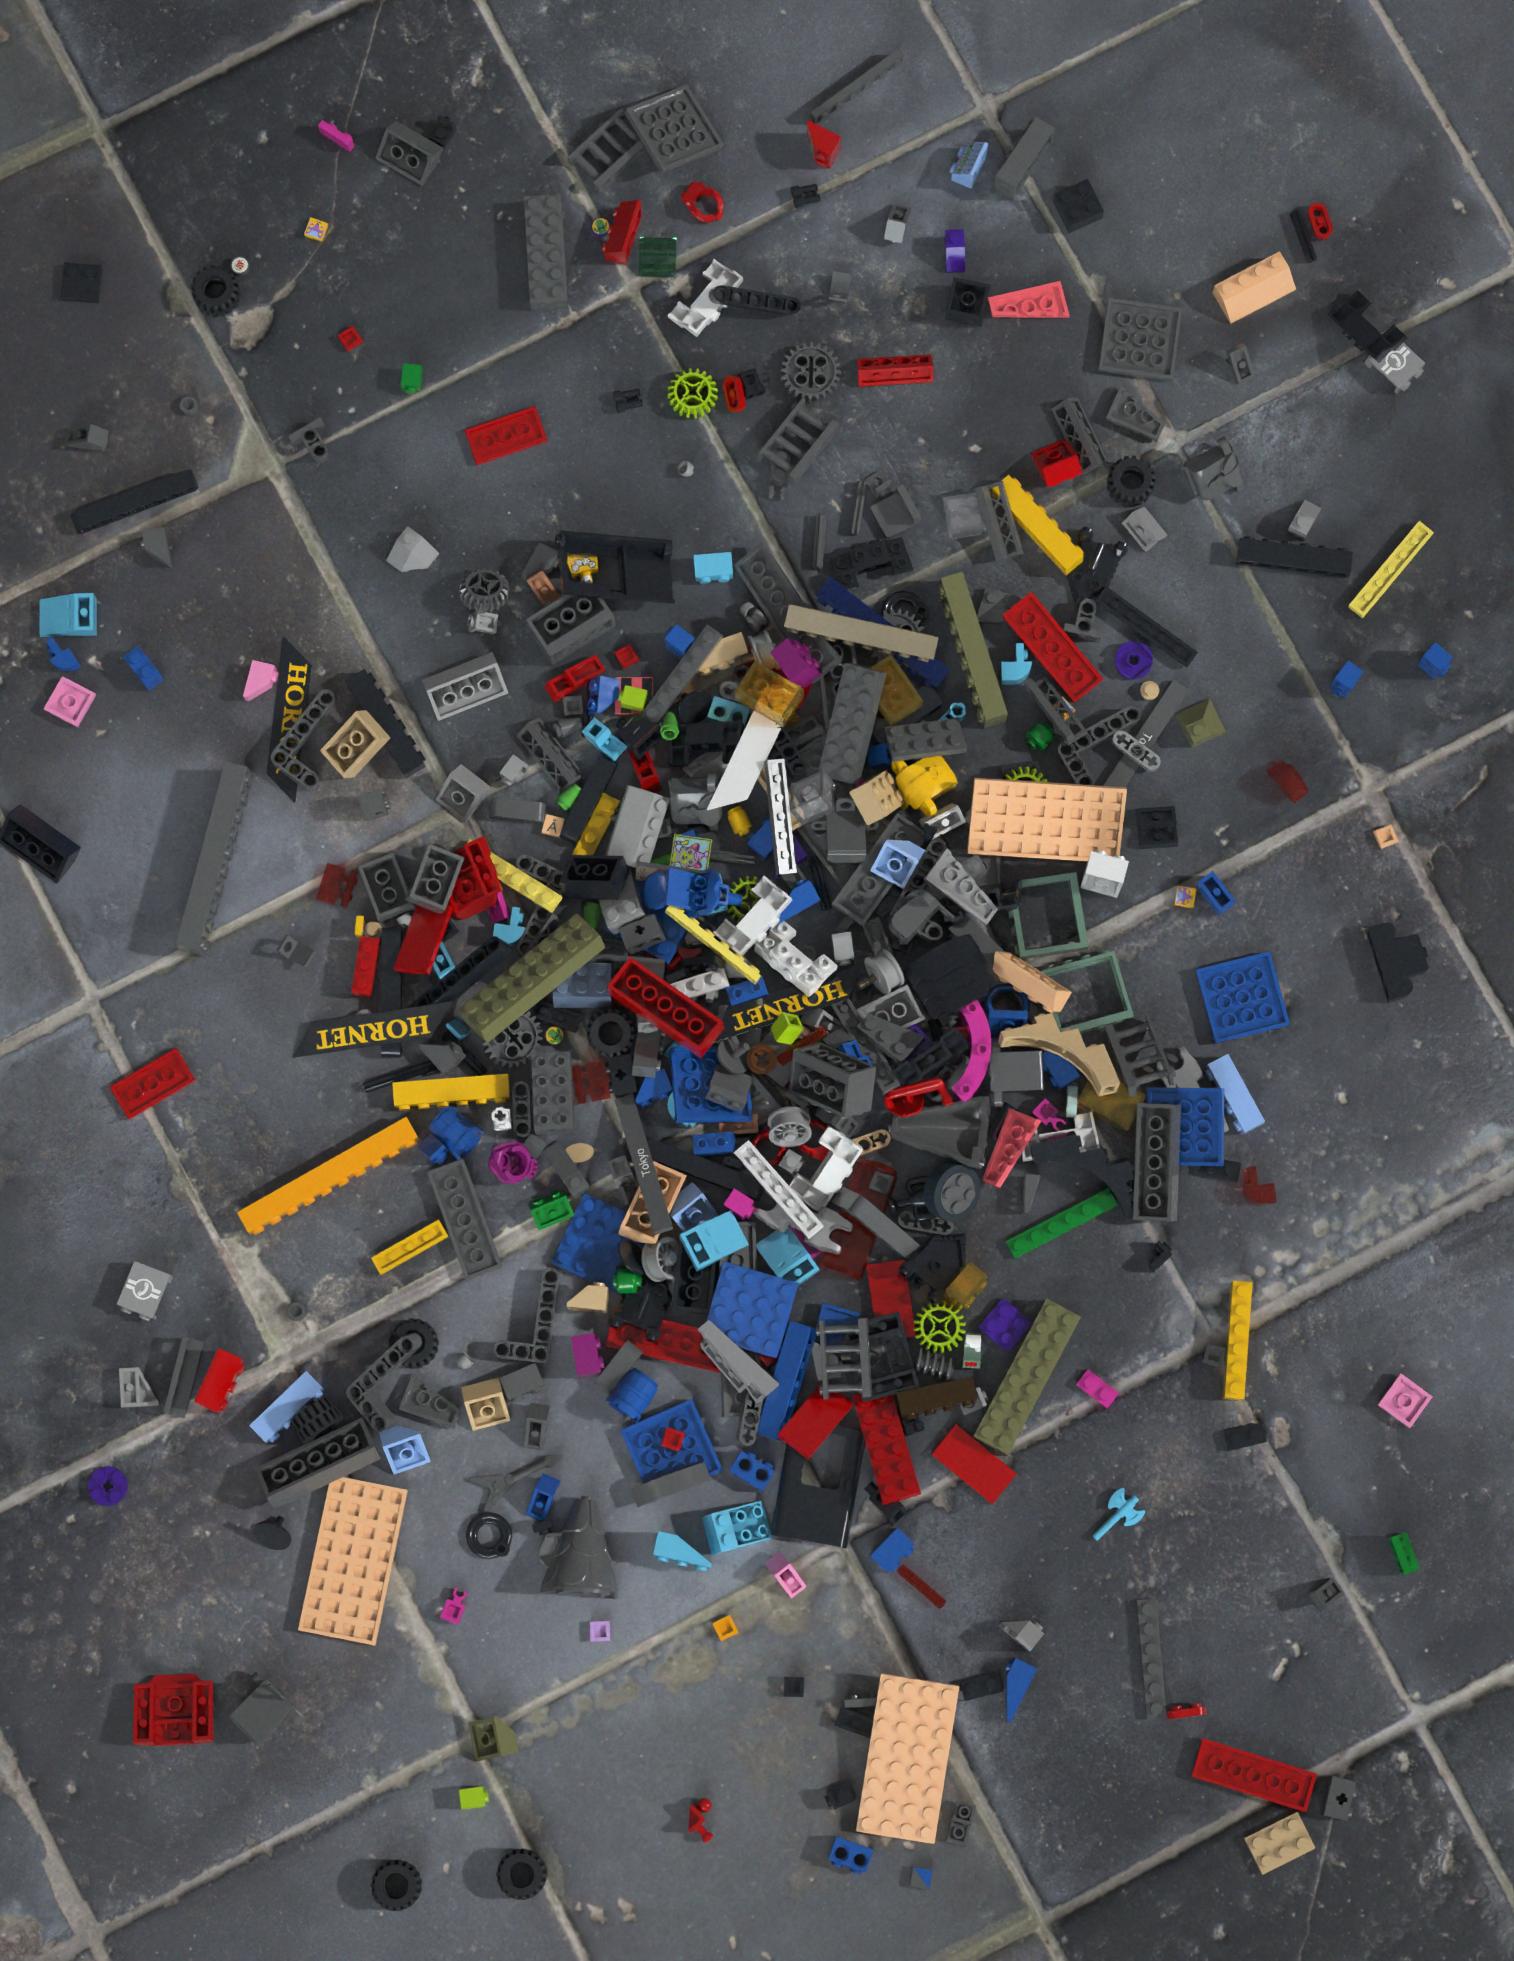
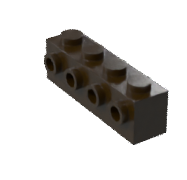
M973 1376L897 1392L895 1396L900 1418H905L906 1420L916 1419L917 1415L920 1414L931 1416L936 1414L938 1410H944V1412L953 1411L955 1407L961 1405L963 1408L972 1407L978 1400Z

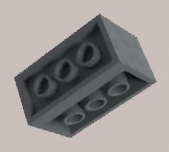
M590 579L588 581L583 580L579 582L593 584ZM561 594L560 598L553 602L551 600L547 602L543 609L538 612L537 610L533 611L527 616V628L552 666L616 626L615 617L603 598Z
M821 1042L793 1050L789 1093L795 1095L798 1099L810 1102L811 1105L823 1108L826 1112L837 1114L839 1118L848 1119L850 1116L861 1115L871 1110L876 1067Z
M570 1051L531 1053L534 1131L536 1136L574 1135L573 1067Z

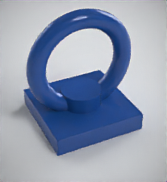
M1012 984L997 985L989 990L988 995L985 997L984 1006L988 1014L991 1036L999 1037L1004 1029H1014L1027 1024L1030 1000L1027 998L1028 995L1026 993L1014 990ZM1010 991L1021 998L1023 1006L1021 1011L994 1010L992 1000L998 993Z

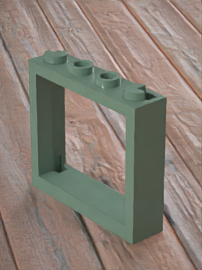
M1076 872L1021 880L1022 888L1068 881L1078 943L1025 950L1019 910L1017 908L1008 911V916L1013 919V925L1010 926L1012 937H1016L1017 944H1014L1015 955H1019L1020 959H1031L1088 949Z
M1103 950L1098 952L1097 956L1085 955L1080 957L1079 961H1063L1061 966L1054 967V965H1048V967H1044L1040 971L1048 977H1053L1107 961L1110 963L1124 1011L1065 1028L1061 1026L1058 1012L1053 1011V1016L1060 1032L1066 1029L1073 1030L1078 1028L1080 1034L1103 1028L1109 1024L1114 1025L1133 1019L1134 1015L1114 951Z

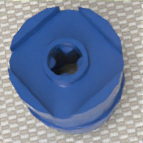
M451 1106L444 1108L429 1126L431 1134L451 1151L457 1160L462 1159L460 1157L461 1154H469L481 1140L478 1137L479 1134H484V1131L479 1126H475L468 1119V1116Z
M633 1368L618 1382L613 1393L609 1394L605 1401L609 1402L608 1404L624 1417L629 1415L631 1417L630 1420L637 1423L643 1411L651 1404L659 1385L640 1370Z

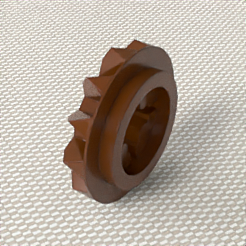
M757 1044L748 1051L747 1065L752 1072L759 1075L768 1074L777 1064V1054L771 1046ZM767 1053L765 1060L768 1064L762 1062L757 1066L759 1059L756 1055L762 1057Z

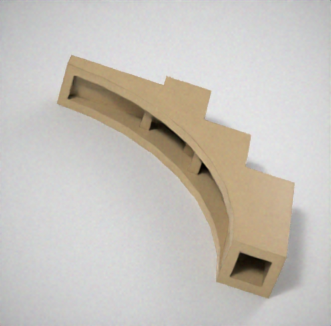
M1053 1013L1039 1014L1034 1017L1032 1025L1025 1024L1014 1029L1007 1028L1000 1033L998 1039L1000 1048L1030 1046L1047 1050L1061 1056L1077 1067L1093 1085L1098 1097L1117 1092L1120 1081L1105 1045L1093 1044L1086 1048L1078 1028L1059 1031Z

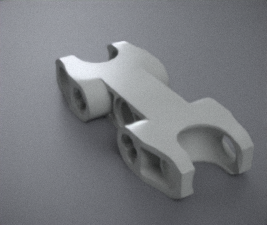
M1182 1047L1178 1050L1182 1059V1067L1175 1070L1176 1076L1173 1077L1174 1085L1170 1086L1167 1077L1160 1079L1164 1088H1200L1197 1081L1203 1079L1204 1075L1197 1061L1189 1054L1185 1047ZM1157 1062L1158 1071L1164 1070L1161 1062ZM1224 1117V1133L1229 1131Z
M778 1204L771 1211L755 1208L753 1211V1215L776 1231L785 1233L788 1226L801 1231ZM821 1207L818 1214L812 1213L824 1227L810 1239L806 1237L804 1242L820 1251L839 1255L842 1249L838 1244L829 1239V1235L835 1229L851 1232L853 1224L837 1212Z

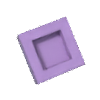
M610 1621L590 1622V1642L610 1641Z

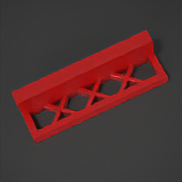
M931 354L857 359L859 387L933 382Z

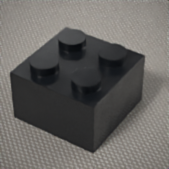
M1088 179L1054 193L1053 203L1068 233L1103 218L1104 210Z
M953 277L945 320L982 327L990 284Z

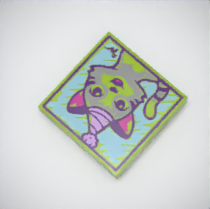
M674 834L669 866L697 870L708 869L712 839Z

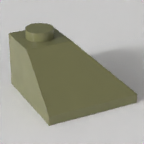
M1210 699L1175 714L1191 748L1226 733Z
M497 1716L468 1722L476 1762L519 1752L515 1732Z

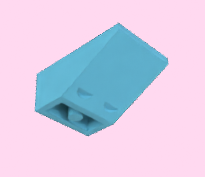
M75 593L40 599V637L97 635V598L93 593Z
M731 1210L679 1236L696 1271L749 1245Z
M789 1226L785 1233L775 1231L756 1244V1249L774 1275L798 1282V1286L820 1270L792 1230L789 1229Z
M762 1501L701 1517L712 1555L772 1539Z
M658 1531L653 1555L657 1556L656 1559L658 1561L668 1563L669 1559L675 1560L676 1565L688 1567V1564L695 1565V1569L706 1572L707 1568L712 1569V1564L678 1535Z

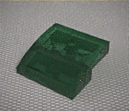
M639 237L638 276L675 277L677 238Z

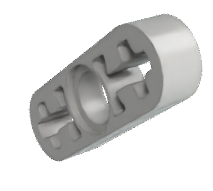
M1117 731L1114 734L1112 743L1115 748L1149 772H1154L1159 768L1161 760L1157 754L1125 731ZM1117 736H1118L1119 738H1121L1122 736H1124V737H1125L1124 741H1125L1127 744H1129L1130 741L1133 742V743L1130 744L1128 750L1125 749L1126 746H1127L1125 743H1123V742H1121L1120 744L1117 743V741H1118V738H1116ZM1134 746L1140 747L1142 750L1141 755L1134 756L1131 753V748ZM1145 752L1148 753L1146 755V758H1148L1149 760L1155 759L1156 766H1148L1149 762L1145 758L1143 762L1140 760L1143 758Z

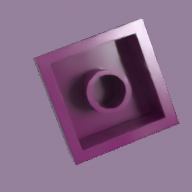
M786 638L770 652L792 683L806 688L822 675L819 669L820 664L810 657L808 647L805 644H800L797 640L793 641Z
M594 1333L571 1337L579 1379L601 1375L605 1365L603 1357H599L598 1353L599 1350H602L600 1338L596 1337Z

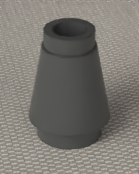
M579 717L560 719L553 723V730L557 738H563L582 728Z

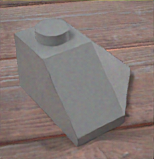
M407 526L396 540L386 561L400 572H408L414 569L422 570L428 569L439 553L422 536Z
M1029 1620L1001 1622L998 1625L1027 1652H1030L1044 1635L1042 1632L1043 1627L1035 1620L1033 1623Z

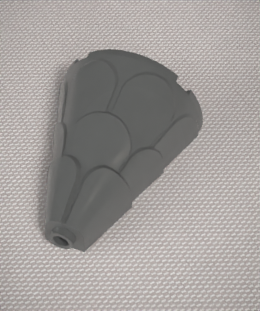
M979 1096L970 1098L965 1103L958 1101L949 1106L942 1104L931 1108L924 1107L918 1114L905 1118L894 1115L892 1123H889L888 1133L891 1134L893 1139L921 1151L926 1150L968 1167L982 1169L986 1161L989 1137L987 1136L990 1129L988 1118L990 1116L989 1097Z
M581 1496V1500L574 1502L561 1530L562 1535L541 1583L540 1593L559 1595L562 1593L598 1595V1598L618 1599V1587L611 1565V1556L605 1540L606 1533L597 1502L593 1500V1497Z

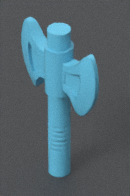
M1120 1488L1113 1493L1108 1502V1509L1114 1507L1118 1509L1092 1534L1096 1541L1121 1517L1125 1516L1124 1526L1134 1525L1142 1519L1145 1510L1138 1511L1133 1509L1139 1501L1135 1495L1125 1500L1124 1488Z

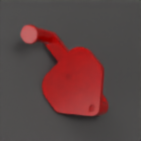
M937 1077L897 1087L886 1093L883 1099L887 1110L901 1118L918 1114L923 1109L924 1095L927 1092L938 1090L942 1097L941 1103L944 1106H949L953 1103L943 1080Z

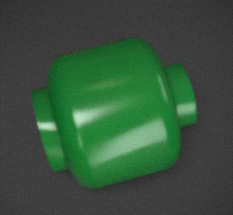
M1036 723L1026 732L1027 746L1032 750H1044L1053 742V729L1046 723Z
M620 1268L617 1273H614L613 1287L619 1293H636L638 1287L642 1286V1275L635 1274L628 1268Z

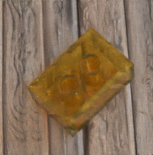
M892 654L871 667L872 669L887 672L878 709L890 726L923 706V700Z
M754 661L735 690V699L783 728L804 697L803 688Z
M1088 1081L1077 1101V1106L1092 1112L1094 1115L1127 1132L1137 1114V1103H1143L1147 1095L1136 1090L1137 1096L1129 1098L1124 1083L1120 1081L1116 1093L1098 1097L1093 1085Z
M969 1262L947 1288L944 1298L953 1304L955 1308H958L960 1312L963 1308L968 1310L976 1298L974 1295H980L986 1288L988 1276L973 1263Z

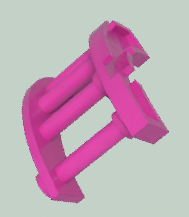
M977 1000L958 1011L959 1019L963 1026L967 1027L968 1038L972 1047H970V1061L961 1079L952 1087V1090L956 1093L953 1097L956 1102L963 1101L965 1103L976 1095L985 1078L990 1062V1028L985 1013Z

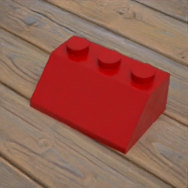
M622 201L619 208H615L613 214L615 221L614 224L609 226L608 235L610 236L608 242L605 241L602 248L606 260L627 265L642 217L641 201Z
M218 1348L194 1402L219 1414L221 1411H225L229 1400H227L229 1393H233L237 1386L235 1380L238 1375H242L245 1369V1364H243L245 1360Z

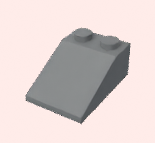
M630 869L618 900L599 899L607 927L614 935L620 933L619 928L624 927L626 923L636 922L647 915Z
M909 983L856 1009L862 1020L869 1013L904 1028L914 1025L928 1016L919 997Z

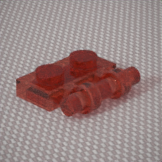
M327 863L316 900L335 905L337 898L342 899L340 906L347 908L349 902L352 901L353 896L351 894L354 885H357L358 879H356L358 871L351 870L349 876H344L346 868ZM342 882L347 883L344 893L339 892Z
M604 1060L585 1063L586 1071L581 1072L580 1065L572 1066V1076L576 1086L575 1097H578L579 1104L586 1103V1095H591L592 1102L611 1099ZM588 1078L589 1088L584 1089L582 1079Z

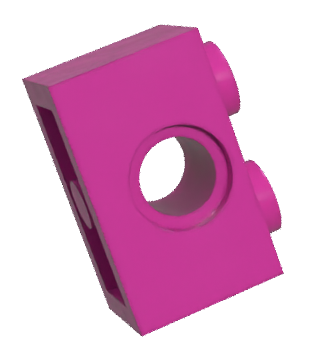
M735 1188L724 1203V1209L726 1211L731 1210L733 1215L743 1222L746 1218L750 1219L755 1209L754 1201Z

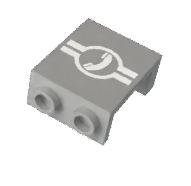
M1403 342L1396 351L1391 350L1380 363L1369 355L1364 364L1369 369L1374 366L1396 386L1394 392L1398 394L1401 390L1404 392L1411 385L1410 381L1414 377L1417 379L1424 372L1425 362Z
M134 1261L117 1305L125 1313L131 1314L133 1311L139 1314V1318L149 1321L150 1318L156 1320V1310L167 1283H171L173 1276Z

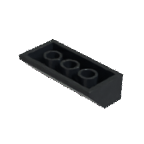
M21 804L7 814L0 830V844L56 884L60 882L75 862L81 849L79 845Z
M680 1238L672 1310L708 1315L713 1297L716 1262L696 1271Z

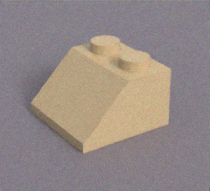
M593 1282V1285H588L567 1302L568 1310L607 1314L609 1288L605 1287V1283Z
M499 1377L461 1387L464 1404L473 1431L511 1421Z

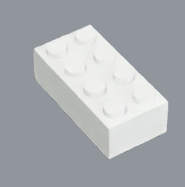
M1091 851L1080 888L1117 898L1124 882L1129 861H1126L1123 856L1114 855V857L1106 855L1107 853L1104 851Z

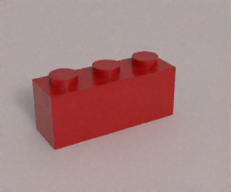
M360 936L351 990L353 996L371 999L373 997L381 949V941L378 938Z

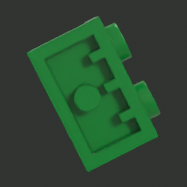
M564 1190L553 1191L545 1198H536L528 1205L538 1230L575 1216Z
M1404 1532L1388 1538L1401 1576L1419 1570L1420 1568L1407 1533Z

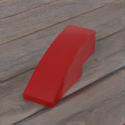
M594 655L548 681L544 688L555 703L585 686L591 681V678L600 676L606 669L598 657Z

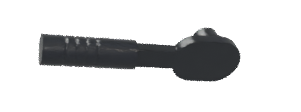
M925 823L922 827L926 833L925 842L921 847L926 850L938 829L936 826L929 825L928 823Z

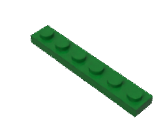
M1109 1188L1009 1239L1006 1241V1244L1014 1259L1116 1207L1117 1203Z

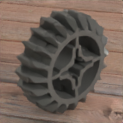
M476 568L475 572L469 571L468 574H464L463 579L460 581V600L463 601L464 606L469 607V610L475 609L476 613L479 610H482L483 613L487 610L491 613L493 609L499 610L500 606H504L509 598L510 588L508 580L505 579L504 575H500L499 571L493 572L492 568L490 570L485 568L479 570Z

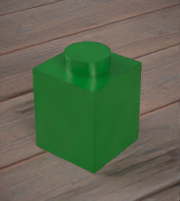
M403 363L402 391L408 394L421 392L422 365Z

